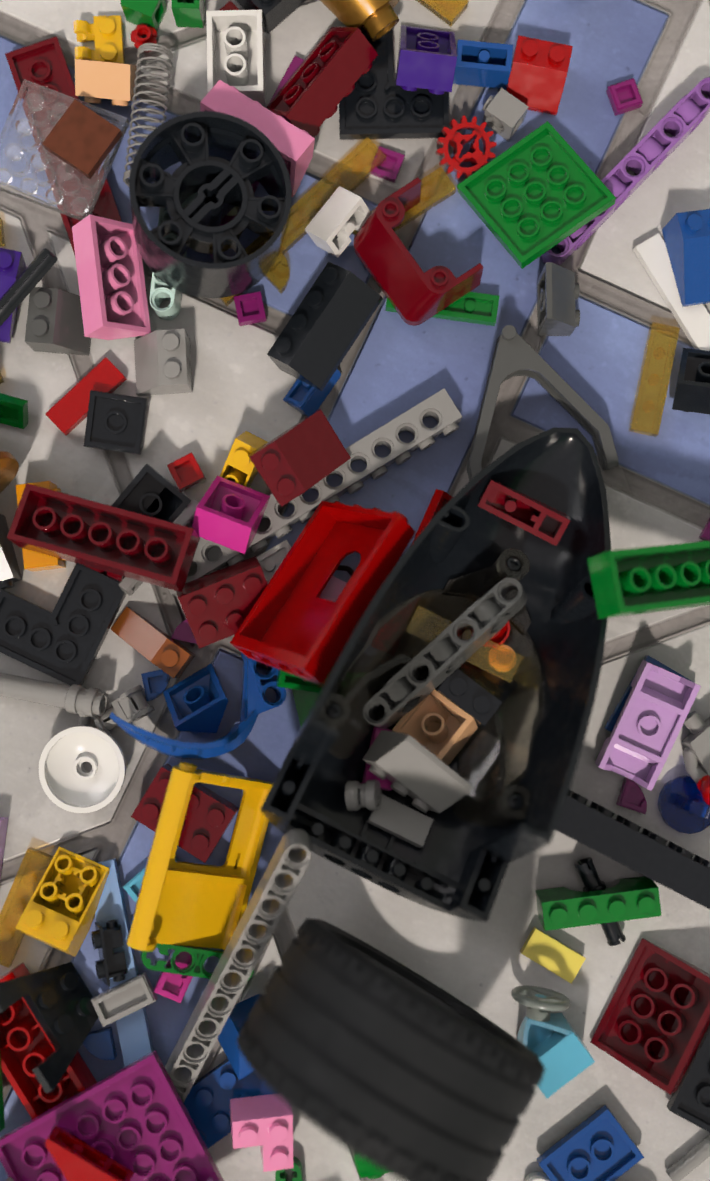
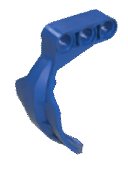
M241 653L243 659V690L240 722L233 725L228 734L213 742L191 743L177 741L131 725L117 717L113 712L110 713L109 717L131 737L159 753L179 759L201 760L223 755L244 743L252 731L258 715L283 704L286 699V689L276 686L279 669L267 665V674L261 675L256 670L258 661L249 659ZM267 688L273 689L277 697L274 703L269 702L265 697Z

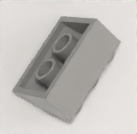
M381 730L362 759L371 766L369 771L383 780L387 778L392 782L390 787L402 796L408 795L413 799L412 805L424 813H427L428 810L441 813L471 792L473 788L471 784L409 734Z

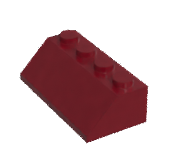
M331 27L266 108L276 115L284 117L286 121L297 128L305 130L310 136L315 137L320 131L321 124L337 111V105L343 97L348 96L354 90L355 83L360 76L366 74L371 69L372 62L378 53L358 27Z

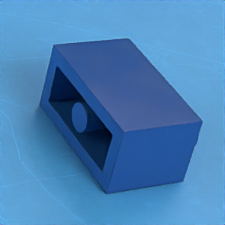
M458 39L453 84L506 89L511 73L513 45Z

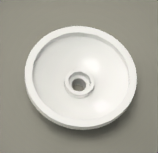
M75 726L61 731L47 743L40 757L39 779L42 788L53 803L66 811L90 813L105 807L119 794L125 781L126 761L122 749L112 736L92 726ZM85 762H90V763H91V765H92V770H91V771L85 770V768H84V763H85Z

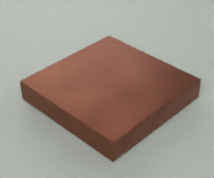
M74 99L42 145L46 150L91 179L123 134L119 128Z

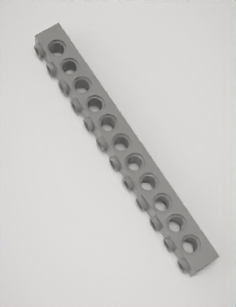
M445 388L345 448L351 458L310 488L319 493L315 501H305L303 499L304 493L288 502L295 507L294 513L291 516L284 517L280 515L279 510L281 506L274 496L270 494L269 502L262 517L270 520V527L264 532H256L245 554L250 551L254 553L261 551L268 546L267 541L274 536H277L279 539L292 531L291 526L301 521L302 524L308 522L321 501L333 503L340 501L339 497L346 492H349L351 495L363 488L364 484L362 482L372 477L376 480L388 472L387 467L396 462L397 465H400L412 457L410 453L420 448L423 451L436 442L434 438L442 433L448 436L459 428L458 424L462 419V415ZM426 417H433L438 425L434 428H427L422 420ZM403 431H408L412 433L414 440L410 443H404L399 439L398 435ZM378 446H386L389 448L390 454L385 458H381L375 454V449ZM356 460H362L367 467L363 472H355L351 469V464ZM331 475L341 476L343 479L342 484L338 487L329 486L327 479ZM200 537L192 561L197 564V572L193 576H187L185 583L221 570L227 565L231 566L244 560L243 555L245 554ZM214 547L221 548V558L214 562L208 559L210 549ZM168 589L171 595L177 597L175 590Z

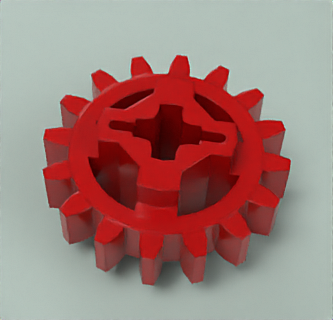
M464 115L461 117L460 124L455 119L451 120V129L444 126L442 133L445 135V138L438 137L437 143L442 145V148L436 150V155L443 156L439 166L445 164L448 166L446 170L447 175L454 171L456 172V180L462 174H465V178H468L473 172L475 173L481 167L488 164L487 159L493 160L496 155L490 152V149L494 148L497 142H490L489 138L494 132H485L486 122L479 126L477 125L476 116L470 122H467V118ZM460 130L473 131L471 134L462 135L460 132L457 133ZM480 138L483 142L484 152L479 149ZM473 139L469 151L459 158L463 148L462 145L469 143ZM448 144L453 147L454 157L452 159L448 152ZM462 162L475 164L472 167H461L459 165Z

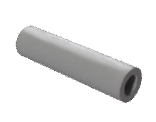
M710 1135L666 1170L672 1181H681L710 1157Z

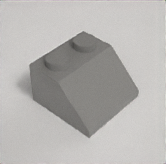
M185 329L156 330L134 340L137 396L193 393L190 338Z

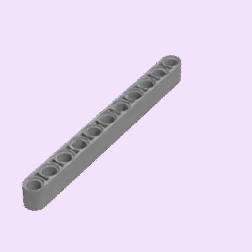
M291 829L283 836L165 1065V1069L183 1103L310 863V840L308 834L302 829ZM294 847H301V848H302V849L296 850V851H295V850H291V849L294 848ZM284 872H285V873H289V874L283 875V876H282V875H278V874L284 873Z

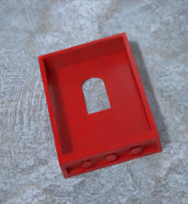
M321 501L230 644L249 659L322 685L377 591L389 576L416 533L407 523V517L397 511L390 513L378 508H363L357 504L350 506L344 505L339 501L334 503ZM351 553H359L361 555L360 563L336 602L319 598L341 561Z

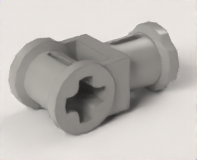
M138 685L126 691L118 699L111 702L112 707L107 709L102 716L96 715V717H93L97 728L110 734V730L118 726L109 717L111 712L128 723L135 722L152 713L155 709L153 706H149L142 694V686Z

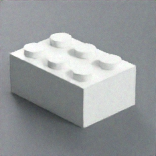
M262 10L206 11L207 92L221 80L229 86L235 87L250 99L258 101L263 107H266L265 27Z

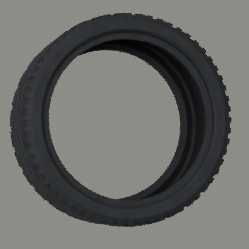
M307 918L297 931L298 937L292 939L284 953L282 965L276 967L266 984V993L259 996L248 1016V1021L244 1022L237 1037V1045L247 1063L265 1084L307 1120L354 1153L402 1181H489L503 1157V1147L509 1145L519 1125V1115L525 1114L535 1094L534 1087L539 1086L545 1067L540 1059L529 1048L502 1028L413 970L328 922Z

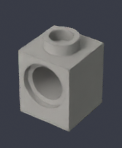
M501 88L495 97L491 95L485 102L482 109L485 111L483 122H486L487 127L509 141L524 122L528 106Z

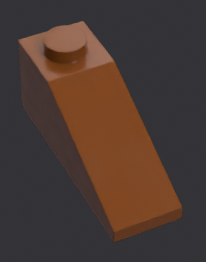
M126 606L111 627L114 633L172 678H180L196 655L176 640L171 639L172 637L128 606Z

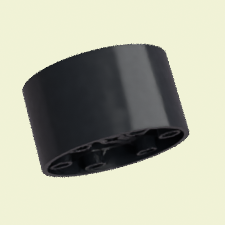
M210 111L186 113L164 122L152 131L139 147L131 166L129 194L136 245L150 270L164 283L191 296L224 298L251 288L270 271L282 245L291 208L292 190L289 173L282 156L274 144L260 130L250 123L229 114ZM178 162L182 163L172 175L164 171L171 165ZM153 180L157 181L155 184H150ZM259 181L268 195L254 197L251 184ZM198 192L197 197L183 210L182 204L192 194ZM140 207H167L171 219L164 221L160 226L150 231L141 216ZM236 207L238 212L236 217L229 223L221 226L222 219ZM263 211H275L276 214L270 216L263 213ZM246 228L268 239L267 243L250 255L247 254L239 241ZM170 233L178 236L174 241L165 240L163 237ZM190 247L197 252L212 254L213 263L194 261L183 256L187 248ZM231 248L235 251L236 255L229 257L222 252Z

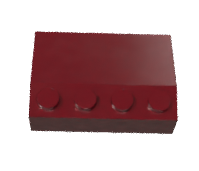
M642 938L590 1043L671 1095L677 1091L710 1024V974Z

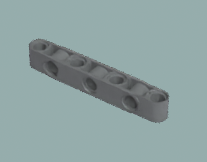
M505 578L486 595L472 604L365 704L363 709L365 720L377 728L388 729L402 716L416 707L524 607L527 601V594L520 582L514 578ZM518 590L516 598L513 600L505 599L508 591ZM473 629V636L469 640L464 641L461 639L462 633L465 630ZM424 668H429L428 677L419 681V672ZM384 707V717L376 721V711Z

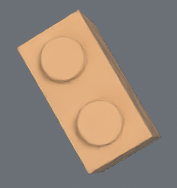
M75 59V96H84V102L101 104V98L111 99V105L128 106V101H132L134 96L133 88L135 87L136 65Z

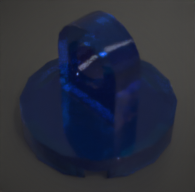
M679 776L664 785L659 793L658 809L662 819L668 826L686 834L701 832L710 826V806L705 803L701 792L697 788V784L690 776Z

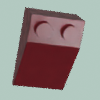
M321 409L247 455L281 507L310 489L351 458Z

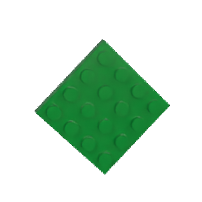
M548 121L457 185L458 193L522 269L615 204L616 199Z

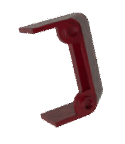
M419 177L382 200L354 237V251L403 321L412 326L424 323L478 287L483 272V266L479 263L458 278L444 266L432 267L424 273L393 229L404 220L405 212L420 203L421 180Z

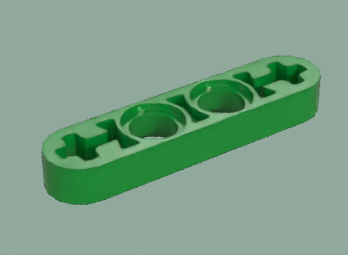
M157 944L156 947L159 953L163 955H168V949H173L170 955V966H165L167 960L163 958H157L155 963H151L150 957L146 955L147 952L153 951H141V959L143 964L150 970L210 979L213 972H207L204 969V962L210 956H216L220 960L224 951L192 946ZM180 952H189L191 954V963L185 968L178 967L175 964L176 956Z

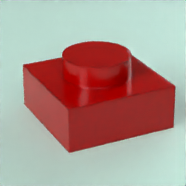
M192 452L167 465L180 491L206 479Z

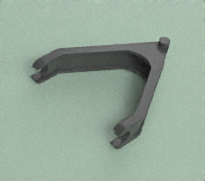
M505 326L496 341L466 465L469 481L483 470L481 461L500 385L514 376H526L535 379L592 436L602 471L617 467L619 465L618 456L608 424L516 332L514 326Z

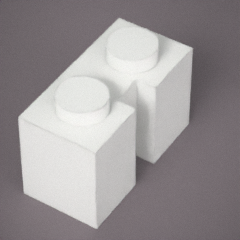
M339 186L306 226L305 231L316 246L338 258L352 240L349 237L354 230L359 231L372 213L362 197Z

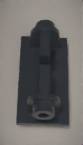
M116 919L107 921L106 927H102L100 923L95 922L96 931L91 932L93 948L99 951L100 960L95 961L98 979L102 978V981L107 986H110L109 978H113L114 982L122 981L128 972L125 952L113 953V948L124 946L121 925L118 924Z

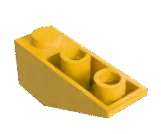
M248 431L236 437L220 477L250 488L258 471L247 455L268 442Z

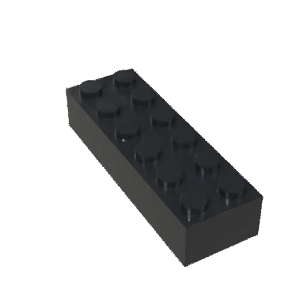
M569 789L555 830L710 909V861L696 854L694 856L692 852L671 841L666 846L668 840L643 828L642 832H639L641 826L620 815H617L616 819H614V812L593 801L590 806L586 805L588 799Z

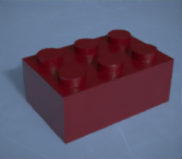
M256 556L187 582L182 592L176 591L178 600L199 648L235 635L268 585Z
M169 764L160 768L131 815L132 818L154 832L156 831L173 767ZM196 783L192 789L178 846L205 863L224 835L239 807L202 784Z

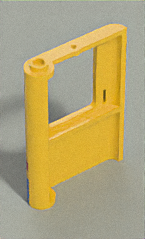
M180 762L179 766L172 767L126 944L129 947L141 951H153L156 949L157 944L226 949L247 908L269 820L260 809L273 785L272 782L197 769V765L188 762ZM198 782L243 790L226 861L222 866L175 861V853L192 789Z

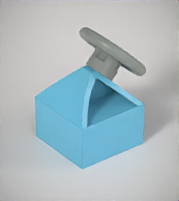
M517 986L512 989L511 996L518 1003L527 1006L526 1017H524L521 1023L517 1040L535 1053L545 1067L538 1088L546 1098H549L595 1061L562 1013H551V1011H564L570 1007V1001L565 995L543 987Z

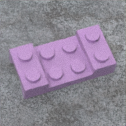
M642 660L631 683L632 690L610 737H606L595 764L603 770L613 771L652 791L701 686Z

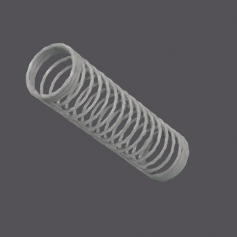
M157 43L142 44L137 51L138 61L136 63L134 96L132 97V113L130 114L131 121L129 123L131 129L128 131L130 137L127 140L129 146L126 149L128 155L125 157L127 163L123 176V182L128 187L131 169L128 170L127 166H132L131 163H133V160L129 162L128 158L130 156L134 159L132 155L138 151L132 146L143 143L135 140L134 137L141 136L147 138L149 135L140 134L134 129L143 128L154 131L157 128L150 125H140L135 120L143 119L148 122L161 124L166 120L164 113L167 112L165 105L168 103L166 96L169 95L167 88L170 86L168 80L171 78L169 71L172 69L173 54L168 48ZM156 51L166 55L169 60L156 56L145 57L142 55V52ZM146 68L158 73L167 72L168 77L165 78L161 75L152 73L145 74L140 69ZM145 76L151 80L166 81L167 86L155 82H143L140 77ZM145 85L153 89H165L167 93L163 95L155 91H143L138 86ZM146 94L155 98H165L166 102L161 103L152 99H142L138 95ZM144 102L148 105L163 106L165 110L161 112L153 108H142L137 103ZM144 111L150 114H161L164 116V119L159 120L153 117L140 116L136 112ZM132 139L136 143L130 144V140Z

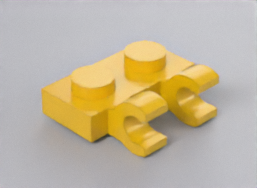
M121 15L93 16L94 24L84 20L73 21L77 42L95 41V50L84 46L75 47V59L125 64Z

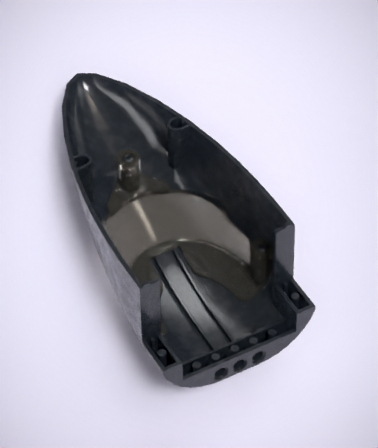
M553 427L516 444L475 475L433 517L402 555L368 606L308 713L260 809L264 816L284 834L291 829L304 830L309 836L311 851L328 861L415 903L465 919L488 921L509 863L551 843L572 784L595 702L604 655L608 618L598 619L587 559L611 551V538L605 484L594 448L578 428ZM491 479L543 502L570 517V522L557 546L478 507ZM514 578L520 582L526 592L527 601L524 607L509 620L511 629L509 637L503 644L510 646L514 650L517 661L513 669L504 674L518 683V686L484 730L477 726L478 729L448 766L473 786L471 792L441 813L430 810L424 813L412 805L413 799L408 795L402 796L393 789L391 791L381 789V794L434 819L423 847L419 848L367 823L372 810L361 807L357 811H348L346 807L347 781L356 780L362 783L366 762L362 759L369 750L373 728L375 727L365 720L363 716L364 706L396 673L479 598L486 595L503 579ZM518 590L508 591L505 599L513 600L516 598ZM470 629L462 633V640H469L472 637ZM482 646L476 653L488 661V653L492 648ZM424 668L419 672V681L428 677L429 668ZM384 707L376 711V721L384 717ZM399 720L388 729L392 730L395 727V725L399 722Z

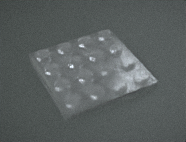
M24 79L0 134V190L81 221L93 212L128 128L129 121L127 117L76 99L119 128L123 134L91 179H89L46 150L42 145L76 98Z

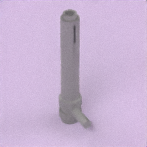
M0 673V696L64 708L69 713L79 714V726H91V717H96V715L102 716L106 711L108 695L103 693L101 689L92 687L86 689L84 686L77 684L67 686Z

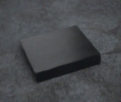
M90 390L84 447L141 455L148 399Z

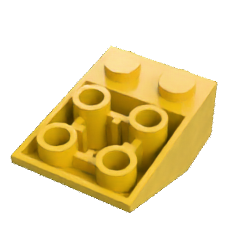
M59 846L15 928L29 937L76 957L90 930L110 868Z

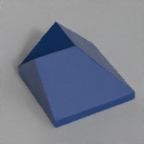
M211 663L163 692L174 726L178 731L217 733L228 699L217 672Z
M261 994L235 1004L217 1038L239 1081L254 1071L239 1050L237 1037L244 1022L248 1021V1016Z

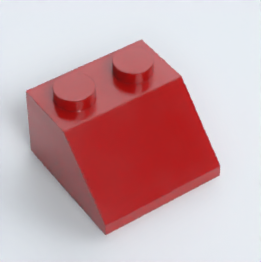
M518 35L506 91L526 104L528 110L557 115L573 46Z

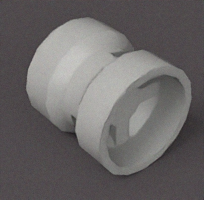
M357 780L347 781L345 786V803L348 811H357L361 807H366L368 810H379L381 806V786L379 781L368 780L366 783H360Z

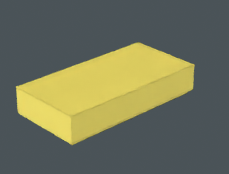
M535 926L520 950L521 954L571 984L586 959L580 953Z

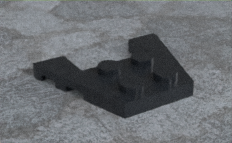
M72 962L0 983V1013L23 997L55 1048V1051L32 1069L46 1093L53 1091L57 1087L98 1019V1015L91 1002L93 996Z

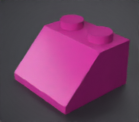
M217 476L196 507L192 528L199 537L245 554L255 537L270 496Z

